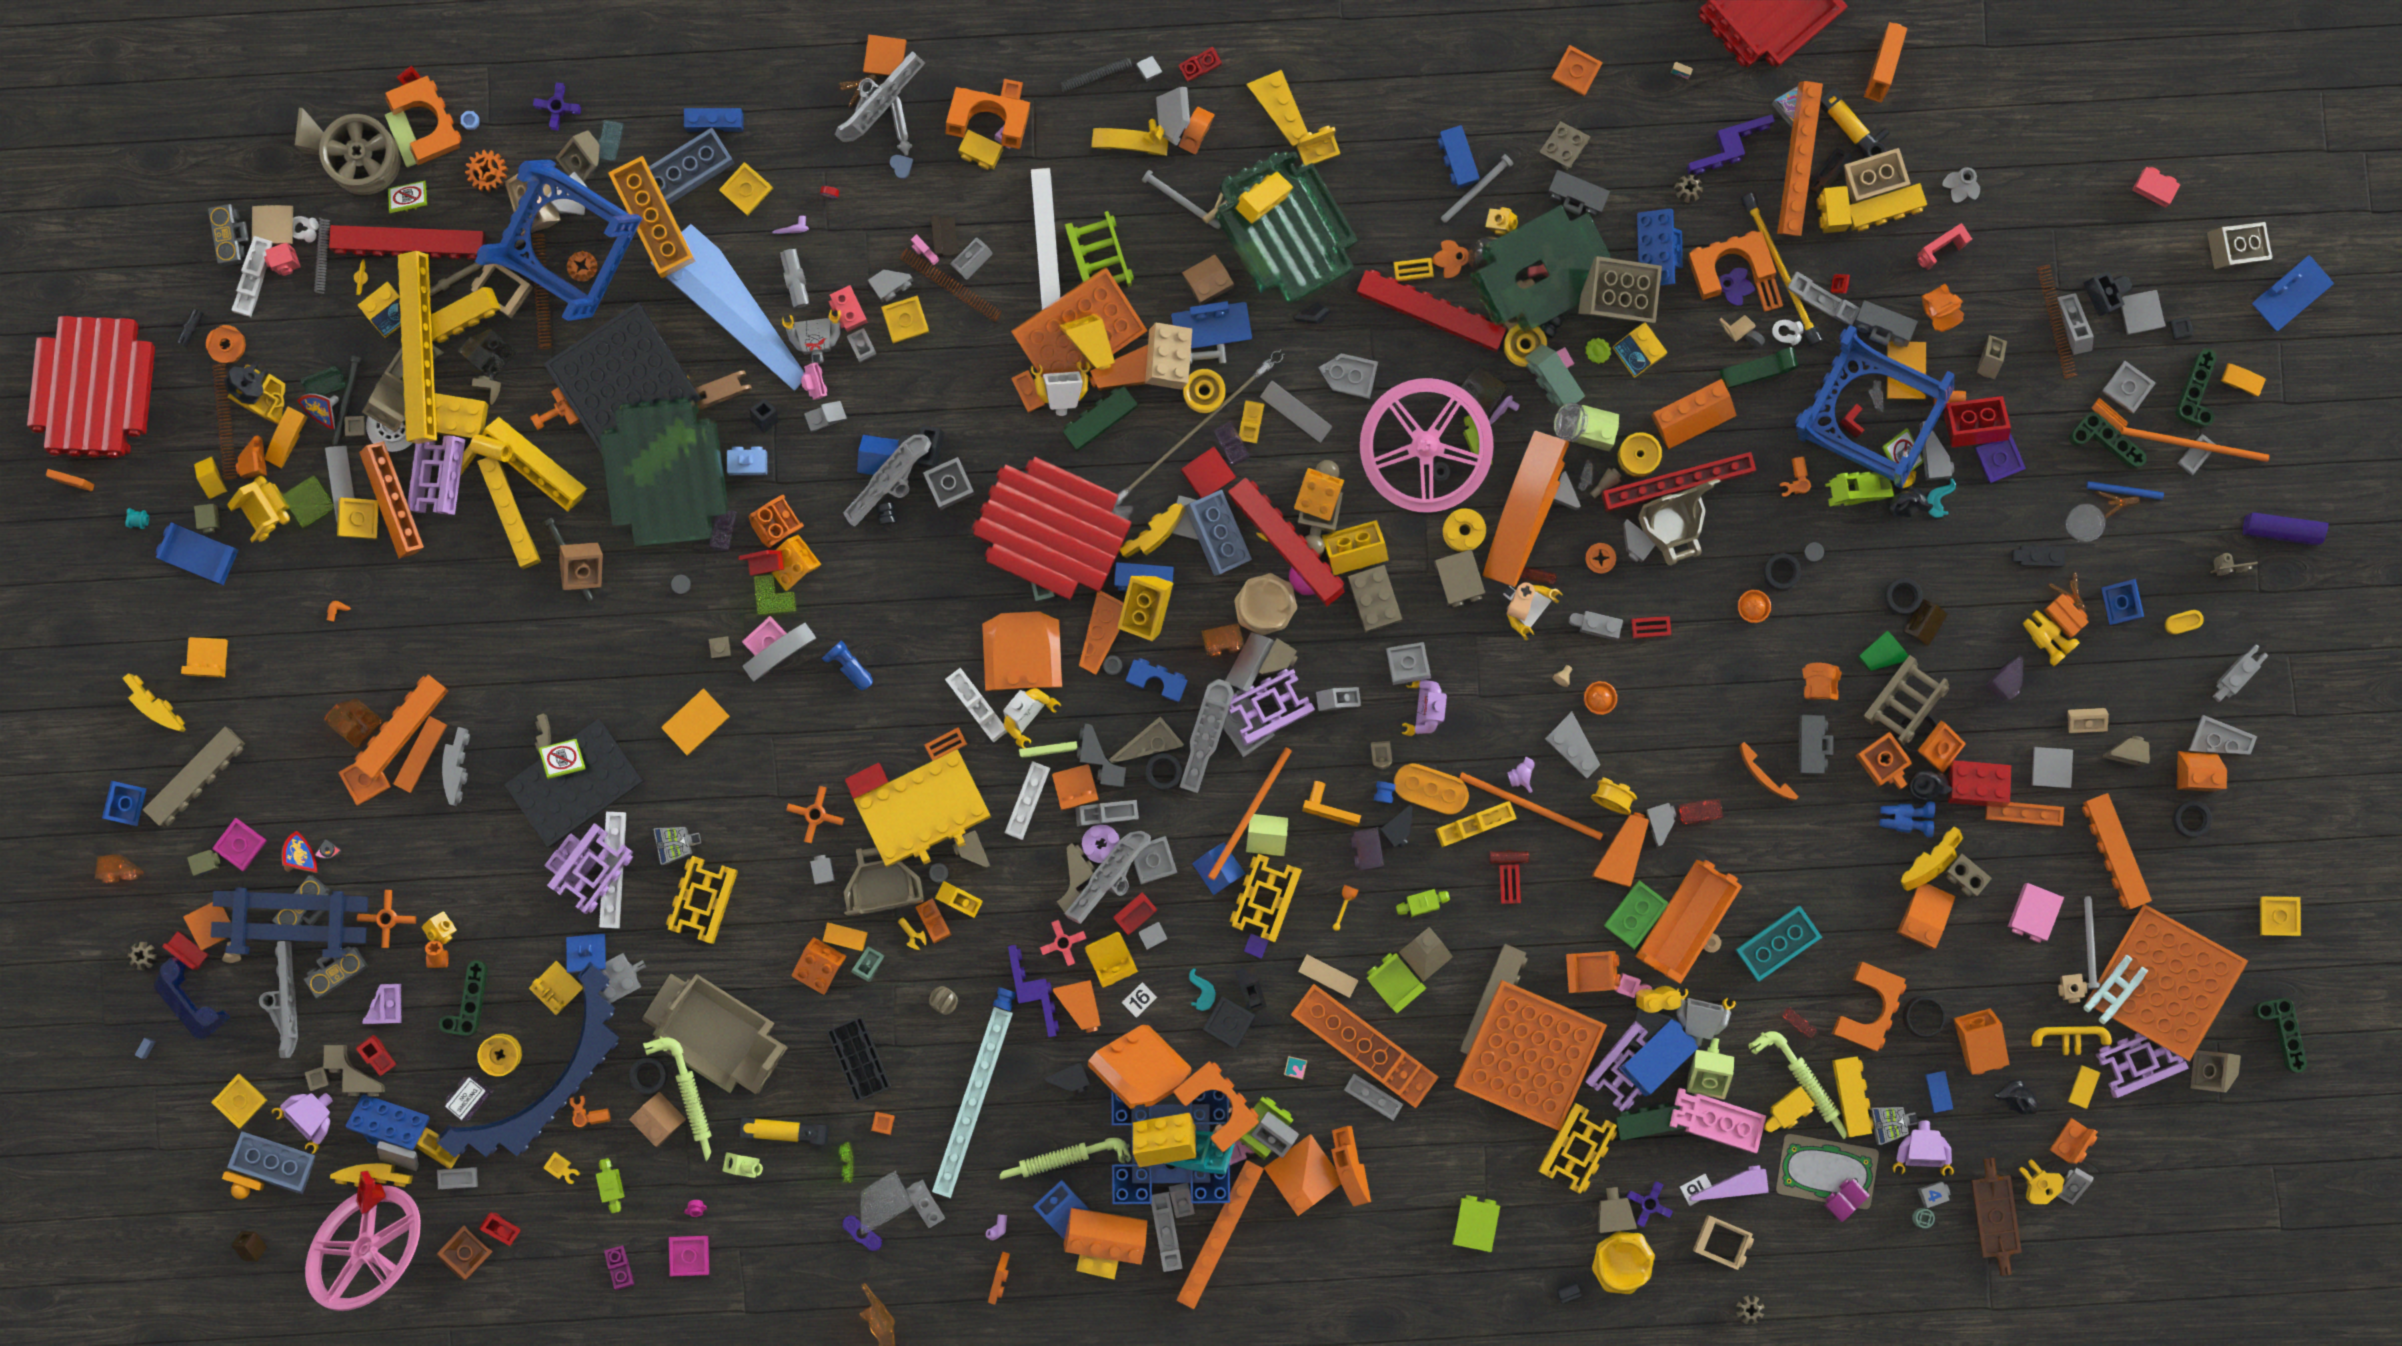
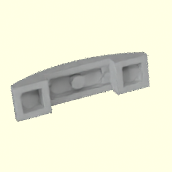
M1795 272L1787 288L1788 290L1823 313L1848 325L1853 324L1860 311L1859 307L1845 299L1841 300L1812 283L1813 280L1799 272Z
M803 623L762 650L742 667L752 681L755 682L784 659L814 641L816 637L807 624Z
M1169 1192L1152 1194L1151 1206L1163 1272L1183 1269Z

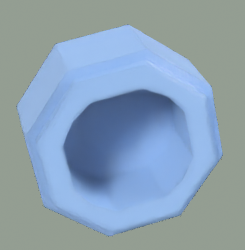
M465 111L461 115V125L466 130H475L479 126L478 115L473 111Z

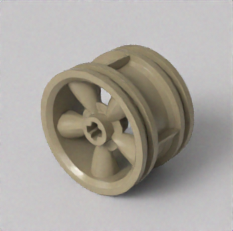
M363 114L345 115L332 122L322 135L319 145L321 163L326 172L346 191L357 195L376 194L386 189L398 175L401 165L400 150L392 135L376 119ZM363 130L378 133L369 142L362 139ZM349 135L351 140L346 145L342 144L341 142ZM358 149L361 152L359 156L355 153ZM386 149L382 165L371 159L372 151ZM344 155L347 162L337 171L335 156ZM364 165L370 176L363 179H354L356 166Z

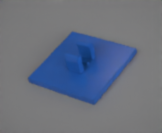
M605 934L566 937L567 973L581 972L589 962H592L600 970L606 969Z

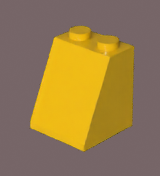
M1093 314L1059 325L1062 332L1094 367L1103 370L1111 367L1110 364L1115 363L1103 319L1098 315Z

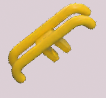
M2099 1026L2044 1027L2034 1032L2031 1044L2034 1047H2040L2044 1036L2062 1035L2063 1055H2069V1036L2073 1035L2075 1055H2080L2081 1034H2097L2101 1039V1044L2104 1046L2111 1045L2112 1038L2107 1029Z

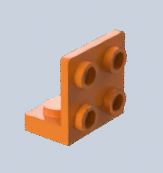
M1089 764L1052 774L1062 811L1099 801Z
M813 937L805 947L792 973V977L825 995L836 972L847 956Z
M2070 1118L2053 1143L2050 1151L2068 1163H2081L2087 1155L2085 1151L2088 1146H2092L2097 1140V1131L2087 1129L2073 1118Z

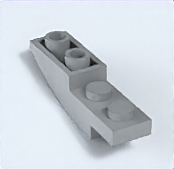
M460 727L457 729L454 744H445L442 763V776L446 797L449 804L457 806V803L461 802L463 792H461L462 784L466 783L468 777L466 769L459 767V765L464 762L465 753L463 750L464 746L469 743L470 734H468L469 730Z

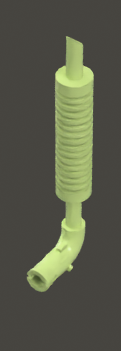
M1769 1031L1766 1033L1762 1032L1760 1037L1749 1043V1049L1757 1046L1751 1050L1754 1054H1757L1767 1045L1771 1046L1773 1043L1778 1048H1781L1791 1063L1787 1067L1790 1071H1793L1792 1074H1795L1796 1080L1799 1081V1084H1802L1803 1090H1806L1808 1096L1811 1097L1810 1099L1815 1103L1814 1106H1817L1816 1109L1819 1110V1113H1822L1821 1116H1824L1823 1119L1826 1123L1831 1121L1843 1139H1845L1846 1128L1837 1117L1841 1114L1840 1111L1836 1108V1105L1833 1106L1834 1102L1828 1099L1829 1095L1826 1096L1827 1092L1824 1093L1823 1087L1819 1086L1821 1085L1820 1082L1817 1083L1818 1079L1815 1076L1813 1077L1814 1074L1811 1073V1070H1808L1809 1067H1806V1063L1804 1064V1059L1802 1057L1796 1058L1787 1045L1788 1041L1780 1033Z
M660 1036V1039L643 1043L646 1055L661 1050H670L672 1056H675L680 1073L676 1075V1080L679 1082L680 1093H683L681 1096L683 1097L682 1100H685L683 1103L686 1104L685 1108L687 1109L685 1110L688 1111L687 1115H689L690 1126H693L691 1127V1130H694L692 1131L695 1141L700 1140L705 1160L707 1161L711 1154L707 1138L712 1135L710 1130H708L707 1119H704L706 1115H704L705 1112H702L704 1109L701 1108L703 1105L700 1104L702 1102L701 1098L698 1097L699 1093H697L698 1089L695 1086L696 1082H693L695 1081L693 1072H687L682 1055L684 1052L680 1043L673 1038H662V1036Z
M1115 1137L1087 1147L1085 1142L1080 1143L1079 1146L1075 1145V1147L1071 1146L1072 1148L1060 1149V1152L1057 1150L1056 1153L1053 1151V1154L1049 1152V1155L1045 1154L1046 1156L1042 1154V1157L1039 1155L1038 1158L1034 1157V1159L1030 1158L1031 1160L1019 1161L1020 1166L1003 1171L1000 1174V1179L1023 1174L1024 1178L1029 1177V1174L1032 1176L1035 1173L1036 1175L1037 1172L1041 1173L1040 1171L1056 1169V1166L1059 1168L1060 1165L1063 1167V1164L1067 1166V1163L1070 1165V1162L1074 1164V1161L1077 1163L1078 1160L1081 1162V1159L1087 1160L1089 1159L1088 1154L1105 1149H1115L1118 1153L1119 1162L1125 1164L1124 1158H1126L1127 1163L1131 1160L1128 1149L1130 1145L1126 1144L1124 1140Z

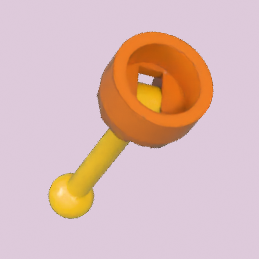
M1344 885L1342 896L1345 900L1337 922L1333 925L1334 931L1340 930V922L1347 903L1357 896L1359 890Z

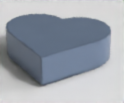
M901 155L892 156L890 165L895 170L896 176L899 179H906L910 174L913 159Z

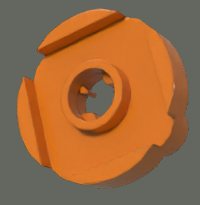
M219 326L215 330L213 329L207 336L206 348L208 353L219 363H236L245 351V337L233 326ZM230 340V347L222 349L221 343Z

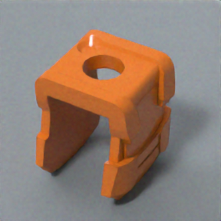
M1946 284L1921 296L1924 312L1932 319L1935 331L1943 332L1949 330L1963 321L1964 313L1959 310L1963 301L1958 296L1952 295Z
M1827 663L1807 664L1802 669L1803 678L1806 679L1804 697L1809 700H1838L1837 686L1842 674L1839 667Z

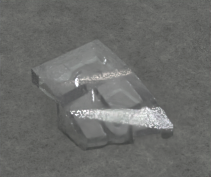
M896 1171L861 1191L862 1235L896 1217L897 1214L913 1207Z

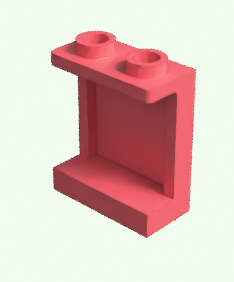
M1961 223L1925 246L1917 254L1919 257L1917 260L1923 268L1925 267L1929 270L1937 262L1933 253L1952 241L1960 250L1972 238Z

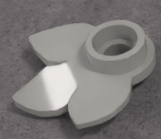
M1969 167L1963 168L1959 172L1948 174L1942 183V186L1951 189V198L1954 203L1963 201L1967 196L1976 200L1980 194V186L1976 182V172ZM1964 175H1969L1970 180H1965Z

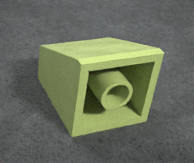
M1582 405L1572 442L1610 451L1614 445L1619 427V414Z

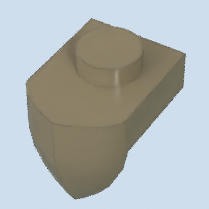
M479 376L478 379L473 378L472 386L475 389L490 390V405H492L499 395L501 383L490 380V377Z
M1390 741L1371 742L1373 765L1382 770L1388 768L1392 763Z

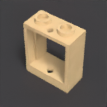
M498 264L485 265L482 269V275L473 281L471 291L475 292L482 288L495 268L499 269L521 284L505 307L499 304L501 308L499 311L512 318L533 287L504 266Z
M1707 1215L1693 1251L1738 1270L1739 1267H1743L1746 1261L1744 1254L1753 1244L1754 1239L1751 1238L1753 1234ZM1714 1224L1744 1235L1733 1262L1704 1251Z

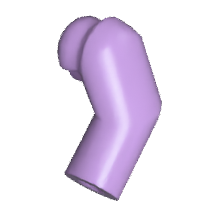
M998 1214L997 1224L987 1229L985 1233L988 1239L996 1240L1005 1234L1007 1215Z

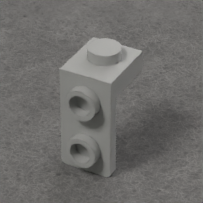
M923 1180L913 1183L906 1189L911 1202L928 1228L945 1219Z

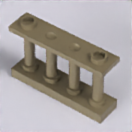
M1909 655L1864 715L1865 720L1871 725L1875 721H1880L1901 735L1898 740L1902 746L1913 739L1914 731L1939 698L1944 697L1949 691L1947 679L1944 678L1939 684L1918 670L1917 660ZM1914 675L1935 690L1929 699L1906 684L1909 676ZM1898 691L1905 692L1923 704V707L1917 714L1895 700L1894 696ZM1886 706H1892L1912 720L1906 729L1883 715V710Z

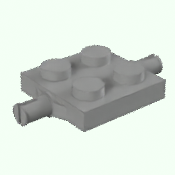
M624 953L607 961L606 969L601 971L608 975L610 979L609 986L603 992L600 991L599 994L612 1003L641 988L636 972L646 968L645 964L640 966L644 961L641 960L632 965L628 962Z

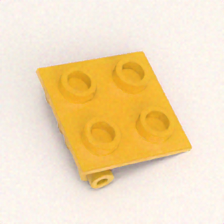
M555 961L538 979L533 981L529 989L557 1015L583 987Z

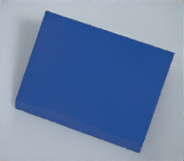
M863 435L858 451L857 473L874 475L898 449V440Z
M2136 579L2101 588L2110 625L2144 617Z
M111 781L102 818L138 826L146 788Z
M1224 842L1192 863L1213 895L1245 874L1235 857L1230 853L1215 880L1208 877L1226 847Z

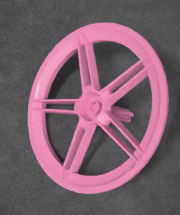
M1415 379L1391 388L1372 406L1361 431V460L1370 482L1387 500L1411 511L1437 512L1463 502L1479 488L1488 473L1493 457L1492 429L1483 408L1464 389L1439 379ZM1418 392H1435L1451 398L1428 431H1423L1398 401L1399 399ZM1453 401H1457V404L1455 405L1454 409L1444 422L1441 429L1439 431L1435 429L1436 425L1444 416V414L1451 406ZM1393 403L1398 405L1415 426L1416 430L1413 432L1410 430L1392 405ZM1460 405L1468 411L1476 425L1479 435V455L1440 443L1439 437ZM1390 407L1413 441L1407 446L1375 458L1373 451L1375 430L1380 418ZM1446 448L1471 457L1478 458L1477 462H1474L1471 460L1444 454V451ZM1408 450L1409 455L1379 465L1376 464V461ZM1415 456L1419 457L1422 499L1405 495L1396 490L1385 480L1379 468ZM1435 456L1475 465L1472 474L1458 489L1448 495L1433 498V458ZM1424 464H1429V499H1426Z
M382 1186L386 1194L382 1201L400 1205L407 1216L375 1235L377 1205L367 1213L362 1214L359 1237L356 1241H330L338 1227L350 1215L359 1210L356 1202L357 1193L340 1204L323 1222L312 1241L305 1267L307 1287L312 1297L319 1304L336 1311H347L362 1307L383 1295L404 1273L414 1255L420 1236L419 1210L415 1201L405 1191L393 1186ZM409 1230L407 1246L396 1266L380 1254L378 1249ZM326 1247H350V1248H349V1250H342V1249H329V1248H326ZM323 1255L351 1256L329 1291H327L321 1275ZM367 1263L381 1284L361 1296L340 1298L361 1266ZM372 1263H374L376 1266L382 1269L383 1273L387 1277L385 1280Z

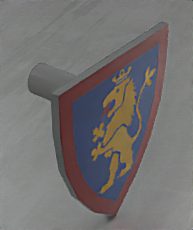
M309 393L297 400L313 419L328 428L335 429L332 406L339 401L336 395L329 399L322 395Z

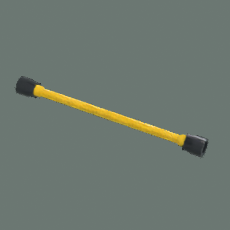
M1750 193L1740 200L1746 212H1750L1759 230L1762 231L1771 256H1773L1772 258H1774V263L1778 267L1777 269H1779L1778 271L1782 276L1781 278H1783L1782 280H1784L1783 282H1785L1784 284L1788 288L1791 282L1790 276H1788L1789 274H1787L1788 272L1782 263L1772 239H1770L1771 237H1769L1770 234L1767 228H1765L1766 226H1764V221L1761 219V215H1759L1760 211L1758 208L1760 205L1755 193ZM1788 290L1799 315H1801L1800 317L1805 329L1803 333L1809 346L1823 341L1824 339L1818 327H1814L1813 323L1810 322L1800 298Z

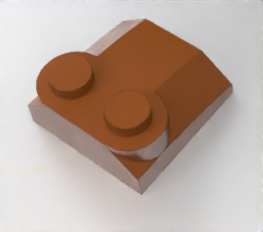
M463 1226L436 1255L451 1271L466 1281L493 1251L481 1243L466 1226Z

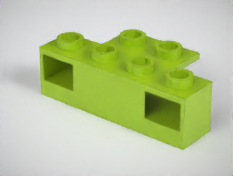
M1859 472L1851 474L1842 473L1836 475L1837 478L1829 480L1830 483L1825 484L1826 487H1831L1833 498L1828 499L1829 506H1840L1843 503L1844 506H1849L1866 501H1879L1894 497L1891 479L1876 472L1860 474ZM1854 484L1856 491H1849L1848 486Z

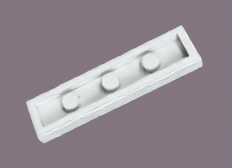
M1032 761L1005 834L1023 840L1049 774V767Z

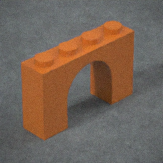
M428 76L385 93V99L393 115L413 107H424L432 111L438 120L437 128L433 133L410 143V151L417 165L459 149L460 141H462L457 130L454 131L452 127L454 123L450 114L446 115L444 111L445 104L442 97L438 98L435 92L437 87L434 81H430Z
M956 87L946 121V134L964 138L968 122L972 116L980 112H992L1000 116L1005 122L1001 146L1020 149L1029 117L1030 102Z
M1751 231L1740 238L1738 236L1731 237L1727 242H1715L1707 248L1702 249V247H1698L1689 253L1688 261L1702 300L1721 294L1722 288L1715 270V264L1721 257L1728 254L1742 256L1748 261L1756 284L1775 278L1776 270L1762 231Z
M1859 962L1853 981L1871 987L1878 992L1882 999V1012L1870 1024H1861L1846 1017L1838 1016L1832 1034L1873 1051H1878L1879 1048L1882 1049L1886 1039L1883 1036L1885 1031H1889L1892 1025L1890 1018L1892 1013H1896L1899 1007L1897 1000L1899 995H1903L1906 989V984H1904L1906 979L1867 963Z
M1209 1061L1172 1092L1184 1107L1201 1093L1208 1090L1220 1091L1228 1097L1232 1107L1230 1119L1223 1127L1210 1136V1139L1219 1150L1224 1152L1259 1123L1257 1120L1259 1116L1253 1108L1249 1110L1244 1103L1247 1101L1240 1093L1236 1094L1233 1091L1234 1085L1232 1082L1220 1075L1222 1070L1215 1062L1211 1064Z

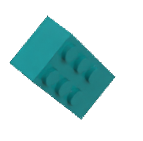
M1796 906L1737 947L1735 951L1756 981L1759 982L1817 942L1822 936L1801 906Z

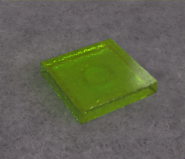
M315 475L282 495L302 528L334 509L333 502Z

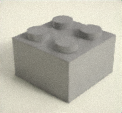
M958 457L923 472L940 510L975 495Z

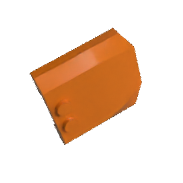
M1042 612L1001 613L982 624L985 691L1062 688L1060 627L1058 619Z
M1140 1025L1096 1051L1088 1060V1066L1130 1109L1135 1108V1105L1142 1104L1145 1107L1152 1106L1173 1094L1172 1091L1185 1082L1187 1076L1191 1074V1067L1149 1025Z

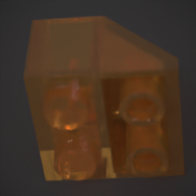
M1239 623L1201 631L1205 654H1210V657L1220 656L1224 651H1229V653L1240 652V649L1244 646Z

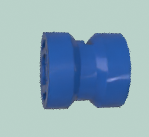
M1377 781V793L1374 795V801L1392 804V792L1395 791L1396 785Z
M999 987L997 991L998 997L994 1000L993 1006L1011 1011V1003L1017 993Z

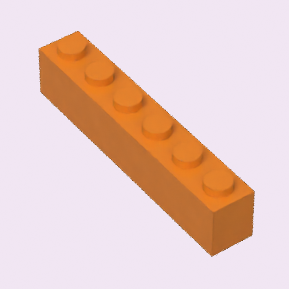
M385 442L366 445L359 453L398 558L417 554L424 547Z
M430 675L423 676L416 685L418 687L414 692L410 691L406 695L405 703L393 711L392 719L389 722L386 721L380 727L381 732L378 736H373L367 744L368 748L356 756L354 765L373 780L378 778L448 692L444 686Z
M2106 793L2083 802V813L2086 818L2089 817L2091 822L2089 825L2090 830L2098 839V850L2104 854L2106 859L2104 864L2107 871H2111L2113 876L2111 881L2114 888L2118 889L2120 893L2119 901L2121 906L2129 910L2152 901L2109 794Z

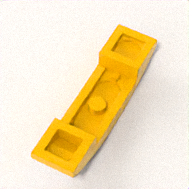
M1094 128L1091 148L1108 150L1114 148L1167 156L1168 140L1163 136L1159 140L1155 136L1154 144H1150L1143 137L1148 132Z

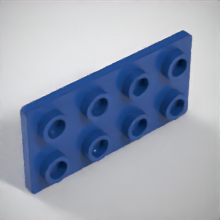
M1673 209L1639 212L1637 214L1638 262L1662 266L1660 286L1675 284V269L1683 268L1682 231L1674 228Z
M2308 255L2258 297L2252 305L2277 332L2330 288L2334 282L2314 259Z
M1228 301L1194 306L1190 307V311L1171 314L1174 326L1192 329L1191 349L1252 339L1246 302L1228 305Z
M363 1094L350 1116L346 1128L363 1134L368 1143L378 1145L381 1141L412 1151L428 1124L430 1117Z

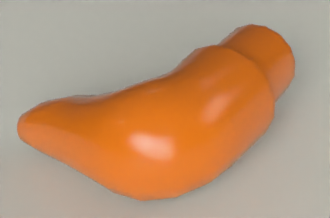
M332 601L327 610V620L334 621L338 609L348 611L351 608L339 601Z

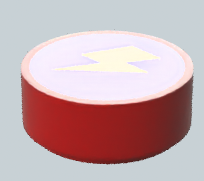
M822 186L820 195L838 198L840 191L834 187Z

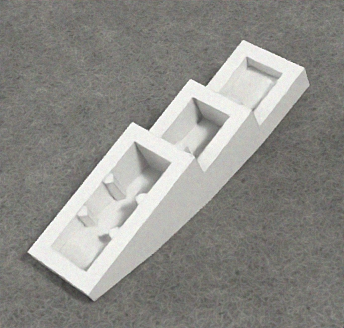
M256 236L253 237L241 270L243 274L236 290L238 293L232 307V312L251 318L267 268L264 256H267L265 250L272 248V241Z
M961 668L945 679L993 742L1008 732L1004 728V724Z

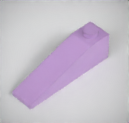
M1760 1165L1749 1166V1170L1742 1171L1689 1196V1201L1768 1193L1766 1169H1761Z

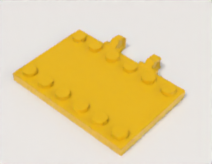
M958 749L853 799L886 868L912 855L915 857L920 856L925 865L931 862L926 850L930 849V846L947 838L951 839L954 837L960 848L966 845L962 837L965 834V830L991 817Z

